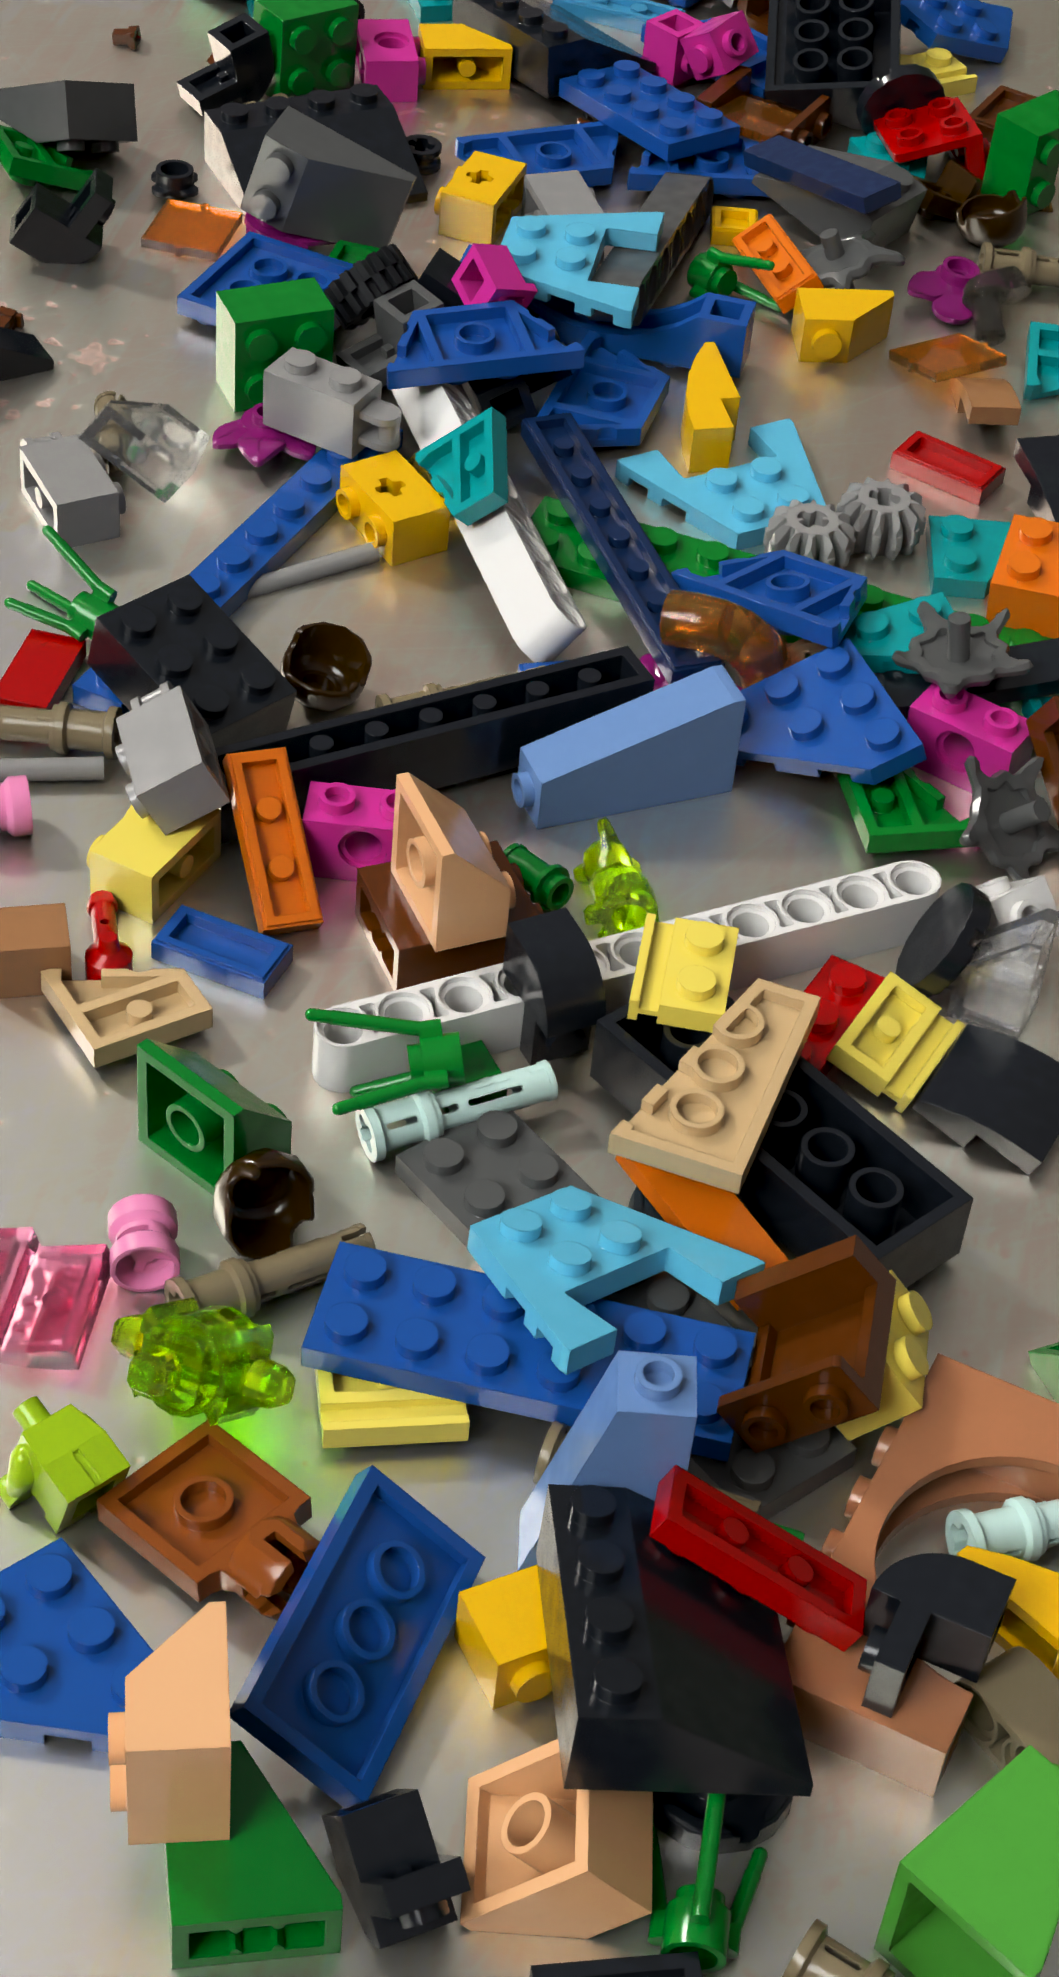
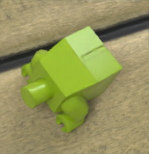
M34 1396L21 1403L14 1410L13 1416L24 1431L21 1432L18 1444L10 1454L8 1473L0 1478V1497L9 1510L35 1496L46 1513L45 1519L57 1534L84 1518L86 1513H92L97 1510L96 1499L126 1479L131 1465L103 1428L90 1416L81 1412L72 1404L50 1415L39 1398Z

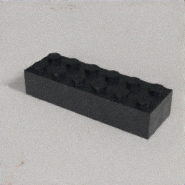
M729 996L725 1012L735 1003ZM629 1003L597 1020L590 1077L635 1115L641 1108L642 1099L657 1083L663 1086L678 1070L679 1060L693 1045L699 1048L712 1033L656 1024L657 1016L639 1013L637 1020L627 1019ZM801 1055L741 1188L749 1204V1212L765 1230L796 1257L857 1235L888 1271L893 1270L906 1288L960 1253L974 1199Z

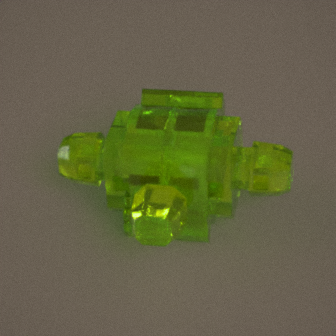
M191 1297L150 1306L143 1315L136 1314L118 1318L114 1323L111 1343L120 1355L131 1360L127 1382L132 1389L134 1397L143 1396L151 1399L156 1406L172 1416L189 1418L204 1413L210 1426L254 1415L260 1407L270 1409L289 1404L293 1398L296 1382L294 1375L287 1367L271 1360L274 1344L271 1325L260 1326L252 1323L248 1316L233 1307L213 1305L199 1308L195 1298Z

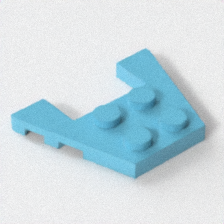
M629 212L512 216L501 245H506L525 282L535 284L538 290L534 296L535 299L548 302L551 300V295L574 302V312L591 317L595 309L613 315V325L631 329L639 306L640 288L591 281L596 273L602 253L607 245L656 252L663 233L665 213Z
M790 418L750 427L748 445L759 456L751 463L731 468H713L706 474L690 478H683L658 450L617 459L615 477L618 481L626 486L631 485L633 481L648 489V499L659 506L669 504L677 506L686 512V522L727 547L736 550H743L763 544L765 527H768L769 519L774 515L776 507L789 506L792 500H798L803 504L811 503L813 499L819 505H826L795 425Z
M571 1185L470 1225L467 1244L469 1253L504 1299L515 1297L525 1310L524 1325L535 1339L545 1337L553 1347L551 1360L558 1370L565 1375L603 1359L614 1352L617 1329L584 1307L585 1305L665 1271L719 1306L734 1299L737 1280L763 1271L765 1268V1262L757 1257Z

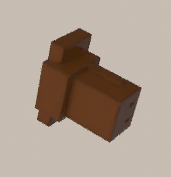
M129 26L128 29H114L112 33L113 45H128V47H131V50H136L141 40L140 27Z
M1 306L0 327L15 330L16 327L22 329L24 327L23 314L18 313L17 310Z

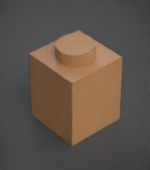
M65 903L0 908V999L44 995L41 990L40 971L46 969H62V980H72L71 945Z

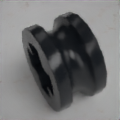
M416 134L407 136L406 138L420 174L431 175L438 172L441 166L439 155L441 154L442 143L428 135Z

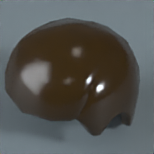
M1010 190L1004 197L996 194H981L964 201L960 208L957 209L956 222L960 234L966 241L981 248L983 242H991L993 248H1003L1014 243L1025 230L1027 197H1022V201H1020L1015 190Z
M327 622L307 624L295 631L291 643L282 658L280 673L297 690L296 701L310 709L335 712L353 704L359 698L372 666V656L364 640L344 626Z
M266 1147L253 1150L232 1162L221 1173L215 1184L212 1212L220 1231L236 1254L255 1260L293 1247L295 1229L302 1222L313 1221L315 1217L314 1178L296 1155Z

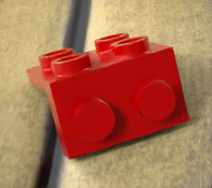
M958 97L935 98L927 106L912 110L907 108L892 109L883 118L874 120L875 132L894 162L903 163L947 151L953 161L961 164L983 182L990 145L987 138H983V133Z

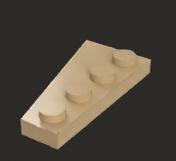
M758 978L713 1025L712 1035L699 1048L693 1045L679 1060L678 1070L663 1086L657 1083L641 1101L640 1110L628 1122L623 1119L610 1132L607 1152L739 1194L816 1021L821 997Z

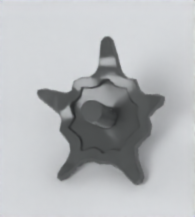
M829 228L820 233L822 244L800 250V253L818 275L824 288L835 287V289H855L853 281L867 276L873 266L881 264L903 266L906 259L900 252L872 244L870 241L875 239L876 234L871 229L840 238L838 229Z
M926 601L920 602L917 609L924 627V633L911 639L908 651L897 650L892 655V659L897 666L916 671L922 675L926 682L938 685L947 699H953L963 689L968 691L969 687L989 685L992 680L1000 677L1028 674L1033 667L1028 659L1018 660L1010 657L1009 645L999 639L1000 632L1010 618V612L1007 608L999 612L989 624L971 626V616L968 613L953 612L948 616V620H946Z
M969 755L964 765L972 787V803L969 810V822L959 842L965 847H980L990 864L1005 869L1013 881L1030 878L1028 868L1039 865L1042 862L1044 853L1059 852V831L1048 821L1051 816L1050 807L1044 798L1037 795L1035 790V780L1043 766L1044 758L1040 756L1033 757L1015 774L999 770L991 777H988L981 771L977 758Z

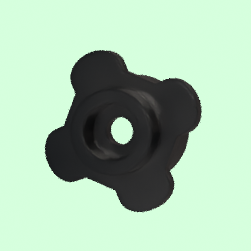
M165 160L160 162L156 166V171L151 174V180L156 183L152 186V194L157 197H163L168 201H182L198 195V187L194 185L198 181V175L194 172L193 166L188 162Z

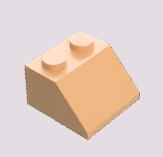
M409 772L396 774L391 872L434 951L438 952L506 937L509 909L514 908L516 904L515 887L507 871L501 872L494 861L487 835L483 831L478 832L463 807Z
M226 1601L208 1602L125 1677V1712L108 1713L110 1812L127 1811L128 1845L230 1840L231 1726Z
M558 1739L468 1778L463 1865L471 1890L462 1893L460 1924L470 1931L589 1939L651 1914L653 1792L564 1789Z

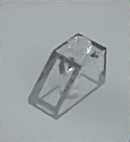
M110 400L81 432L79 439L162 502L166 503L195 472L210 436L169 404Z
M1048 908L988 929L984 934L979 932L971 945L976 948L972 954L974 955L956 980L947 987V989L952 990L947 1016L1018 1040L1038 1003L1059 923V911Z

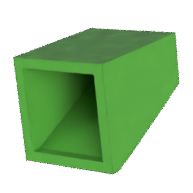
M1029 1745L899 1862L874 1949L904 1977H1040L1059 1920V1765L1051 1763L1033 1746Z

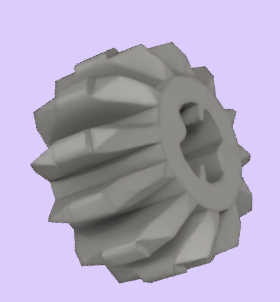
M867 477L864 484L858 482L850 483L847 492L842 494L841 501L837 503L836 512H844L850 515V525L855 528L854 537L856 542L854 554L867 553L871 555L872 560L876 556H885L889 560H895L898 554H912L914 546L919 543L920 536L924 534L926 517H924L926 508L922 506V495L916 492H909L908 484L896 485L891 483L889 478L884 482H877L871 477Z
M814 499L811 503L804 504L798 500H792L789 506L776 507L774 515L769 519L768 527H765L763 544L765 545L764 553L786 550L845 570L850 556L854 553L856 542L854 537L855 528L850 525V515L844 512H835L834 504L823 506L817 504Z

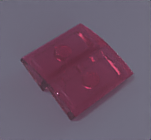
M33 1227L0 1228V1363L27 1368L79 1370L111 1276L110 1251L107 1244L41 1246Z

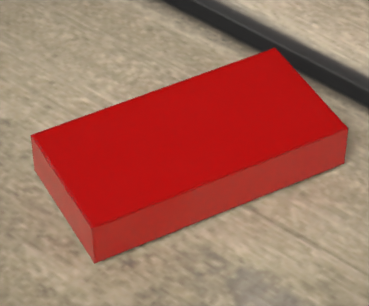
M916 431L892 452L889 467L977 506H980L1003 484L1006 468L920 431Z
M31 629L0 680V704L52 709L54 704H59L87 656L86 640L79 642L70 636Z

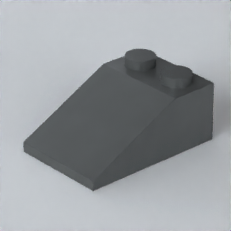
M62 80L0 89V120L37 143H56L57 152L85 151V144H91V153L119 152V143L138 141L134 84Z
M288 106L265 134L240 209L281 232L333 243L343 240L381 248L390 244L416 176Z
M813 145L808 146L901 182V198L865 215L763 173H758L753 177L752 184L819 237L822 231L829 228L838 229L840 238L871 229L876 235L875 239L870 242L880 247L888 245L909 232L928 190L913 178L909 171L899 167L894 162Z

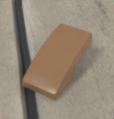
M951 377L950 389L957 413H966L968 424L1018 425L1022 408L1015 390L1007 380L998 378Z

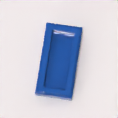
M181 905L152 940L151 958L177 968H184L185 971L264 1000L292 963L293 945Z

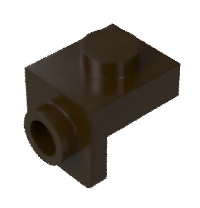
M953 160L947 163L937 183L912 175L913 178L928 189L917 214L929 220H934L935 216L939 215L956 221L957 209L960 208L964 201L977 194L982 181Z

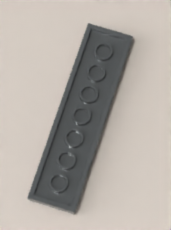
M494 1110L486 1112L477 1121L446 1129L443 1136H439V1138L431 1141L424 1140L396 1155L395 1174L466 1247L470 1225L550 1194L558 1189L571 1185L599 1196L514 1111ZM665 1271L601 1298L734 1328L698 1292ZM753 1347L752 1356H751V1360H750V1365H749V1369H748V1374H747V1378H746V1382H745V1387L748 1386V1383H749L751 1365H752L753 1354H754V1347ZM833 1426L755 1453L734 1431L728 1462L691 1454L688 1472L713 1487L753 1501L755 1499L762 1501L759 1515L768 1520L853 1467L857 1448Z

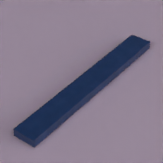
M569 412L522 419L521 436L667 683L671 684L711 666L723 665L725 668L726 663L572 414Z

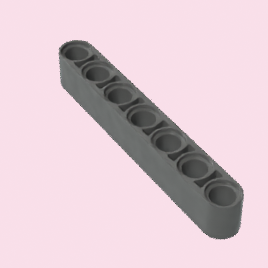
M674 172L664 173L638 211L665 213L663 233L657 251L652 252L614 246L592 277L591 281L640 288L639 306L632 326H639L709 218L714 197V181L712 177ZM595 309L591 317L587 316L590 321L613 323V315Z

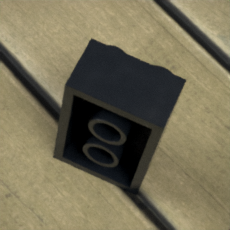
M186 575L96 617L87 664L129 711L132 710L131 699L137 696L143 697L158 689L160 684L170 681L174 688L179 685L182 687L209 726L215 748L286 731L297 690L190 575Z

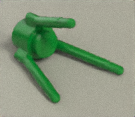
M710 247L707 252L698 254L690 263L687 271V282L692 287L689 291L690 297L695 299L707 292L729 296L734 291L764 307L766 306L776 312H781L772 298L738 282L737 274L732 266L771 271L775 267L774 262L755 257L724 253L714 247Z
M45 525L42 529L43 535L93 590L92 594L83 591L71 602L34 580L27 582L28 590L67 613V619L13 598H6L4 605L10 610L23 614V616L61 630L79 642L85 639L92 641L96 617L119 607L114 603L118 592L102 582L70 545L51 526Z
M309 1008L305 1012L306 1019L312 1022L419 1036L420 1043L407 1044L409 1072L352 1086L349 1093L353 1098L337 1102L332 1106V1112L337 1116L370 1108L426 1090L466 1084L459 1031L442 1033L441 1019L412 1021Z
M708 1793L696 1884L681 1886L676 1891V1897L669 1902L667 1900L659 1838L653 1815L652 1913L647 1941L652 1945L661 1946L660 1954L698 1951L702 1974L717 1972L725 1967L727 1958L735 1959L739 1957L742 1928L768 1859L766 1849L762 1847L755 1848L729 1909L725 1905L724 1894L714 1888L726 1794Z

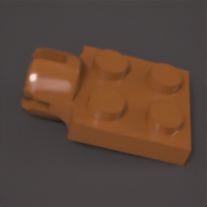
M210 1418L96 1499L98 1520L198 1603L220 1590L234 1592L261 1615L277 1621L287 1604L277 1593L283 1590L289 1596L292 1595L320 1542L301 1527L302 1524L312 1518L311 1497Z

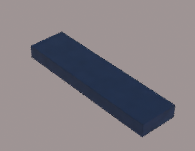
M781 135L743 150L744 165L748 168L865 215L901 198V182Z

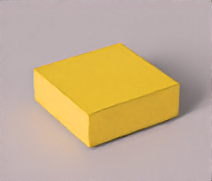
M712 206L710 215V245L735 246L731 240L758 221V210Z

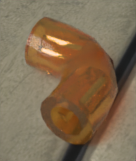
M671 589L667 594L660 618V637L665 646L707 653L727 662L737 672L743 688H747L793 665L787 645L780 634L771 624L752 610L728 599L699 592Z

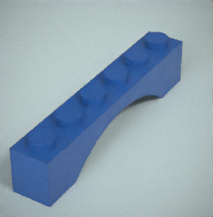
M471 244L468 245V247H467V249L465 250V252H464V254H463V256H462L460 262L463 261V259H464L465 256L467 255L468 251H469L470 248L472 247ZM707 292L685 303L662 309H650L639 326H632L631 329L613 325V323L590 321L586 315L574 312V302L551 295V300L548 302L533 298L528 307L540 315L539 319H543L555 327L560 341L566 346L574 342L580 344L588 330L594 331L602 336L601 347L618 356L619 351L625 349L641 359L655 361L669 368L685 367L691 369L694 358L705 342H715L730 376L740 378L750 351L757 302Z

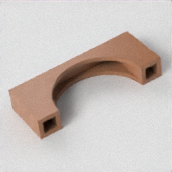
M937 1354L925 1377L922 1409L905 1416L899 1429L889 1424L886 1425L872 1457L871 1465L878 1467L872 1480L862 1475L859 1476L844 1511V1517L851 1519L844 1532L832 1528L820 1551L867 1579L865 1610L872 1586L877 1580L875 1568L877 1557L899 1531L918 1518L945 1507L969 1502H1005L1006 1499L1017 1496L1030 1498L1035 1503L1059 1499V1403L942 1354ZM787 1619L786 1625L792 1627L793 1630L784 1646L804 1739L933 1798L961 1738L974 1694L946 1679L923 1660L917 1658L892 1717L884 1716L861 1706L870 1674L859 1670L858 1664L868 1637L862 1635L852 1646L843 1652L816 1635L803 1631L794 1622Z

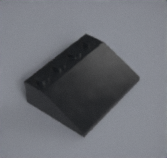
M453 0L452 24H464L511 44L513 48L511 77L546 99L559 96V82L561 78L578 75V72L582 69H602L614 66V63L619 60H631L639 63L640 67L649 73L656 72L655 62L562 7L544 0Z
M769 0L765 98L804 111L823 94L831 97L829 114H832L833 122L855 130H861L856 114L859 96L875 77L879 76L882 79L884 76L891 74L889 69L900 65L901 0Z
M359 83L353 85L350 89L336 91L313 90L308 95L289 98L272 96L262 102L249 104L231 102L222 105L221 108L204 110V161L239 209L265 134L288 106L415 175L416 180L406 204L427 201L428 191L395 107L377 85ZM240 209V211L245 216L246 212Z
M548 1484L536 1559L564 1789L810 1797L813 1781L778 1613L754 1598L741 1594L727 1582L685 1557L674 1554L665 1545L651 1538L649 1533L655 1501L622 1487Z

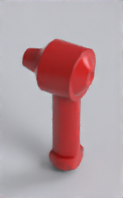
M105 890L94 892L89 897L86 910L91 917L94 943L85 952V980H101V969H129L133 971V952L127 944L119 941L116 918L119 909L118 902L111 892Z

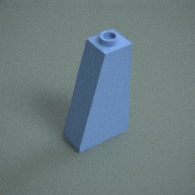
M723 665L711 666L520 747L518 772L513 773L511 778V788L515 803L519 808L526 809L538 830L731 792L746 699Z
M618 1350L520 1511L517 1571L537 1565L536 1550L548 1484L622 1487L655 1501L658 1482L675 1465L688 1471L697 1421V1356Z

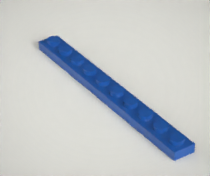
M400 429V446L398 449H396L397 451H399L403 445L402 429ZM365 447L354 458L349 459L321 448L189 575L230 617L248 599L251 587L261 575L278 570L338 511L336 491L340 489L341 465L387 452H379ZM91 667L72 684L73 703L97 711H107L110 706L121 707L123 714L129 712V709Z

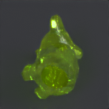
M607 817L599 819L597 827L600 840L591 844L584 852L583 862L573 869L574 879L581 885L589 886L591 894L594 896V903L588 905L583 911L586 925L601 923L603 927L597 935L598 938L644 927L647 913L656 914V922H659L657 899L653 888L646 877L642 875L639 862L630 856L627 849L618 839Z

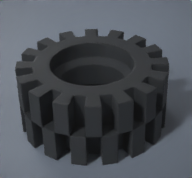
M390 244L389 246L381 247L376 253L375 251L371 252L364 260L354 263L350 270H345L339 275V279L332 281L328 285L329 288L324 290V293L334 307V315L343 329L351 331L358 326L366 324L369 319L375 318L374 299L412 280L418 281L419 279L396 244Z

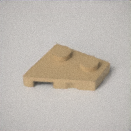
M153 968L145 972H136L129 969H101V980H62V969L40 971L42 992L94 1068L137 1054V1044L146 1038L166 1044L213 1027V1008L184 968Z

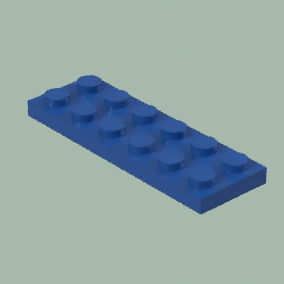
M340 1241L301 1346V1366L548 1422L558 1421L572 1427L618 1350L697 1356V1421L691 1454L728 1462L734 1430L717 1413L718 1400L724 1394L745 1387L756 1333L598 1299L584 1307L617 1329L614 1352L603 1359L565 1375L558 1370L551 1360L553 1347L545 1337L535 1339L524 1325L525 1310L515 1297L504 1299L485 1273Z

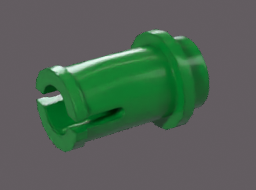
M513 843L503 851L510 863H516L519 866L523 877L524 889L530 895L532 903L538 902L543 910L550 909L554 911L562 908L569 901L574 890V883L570 879V874L566 868L559 864L549 865L528 851L527 847L522 844Z

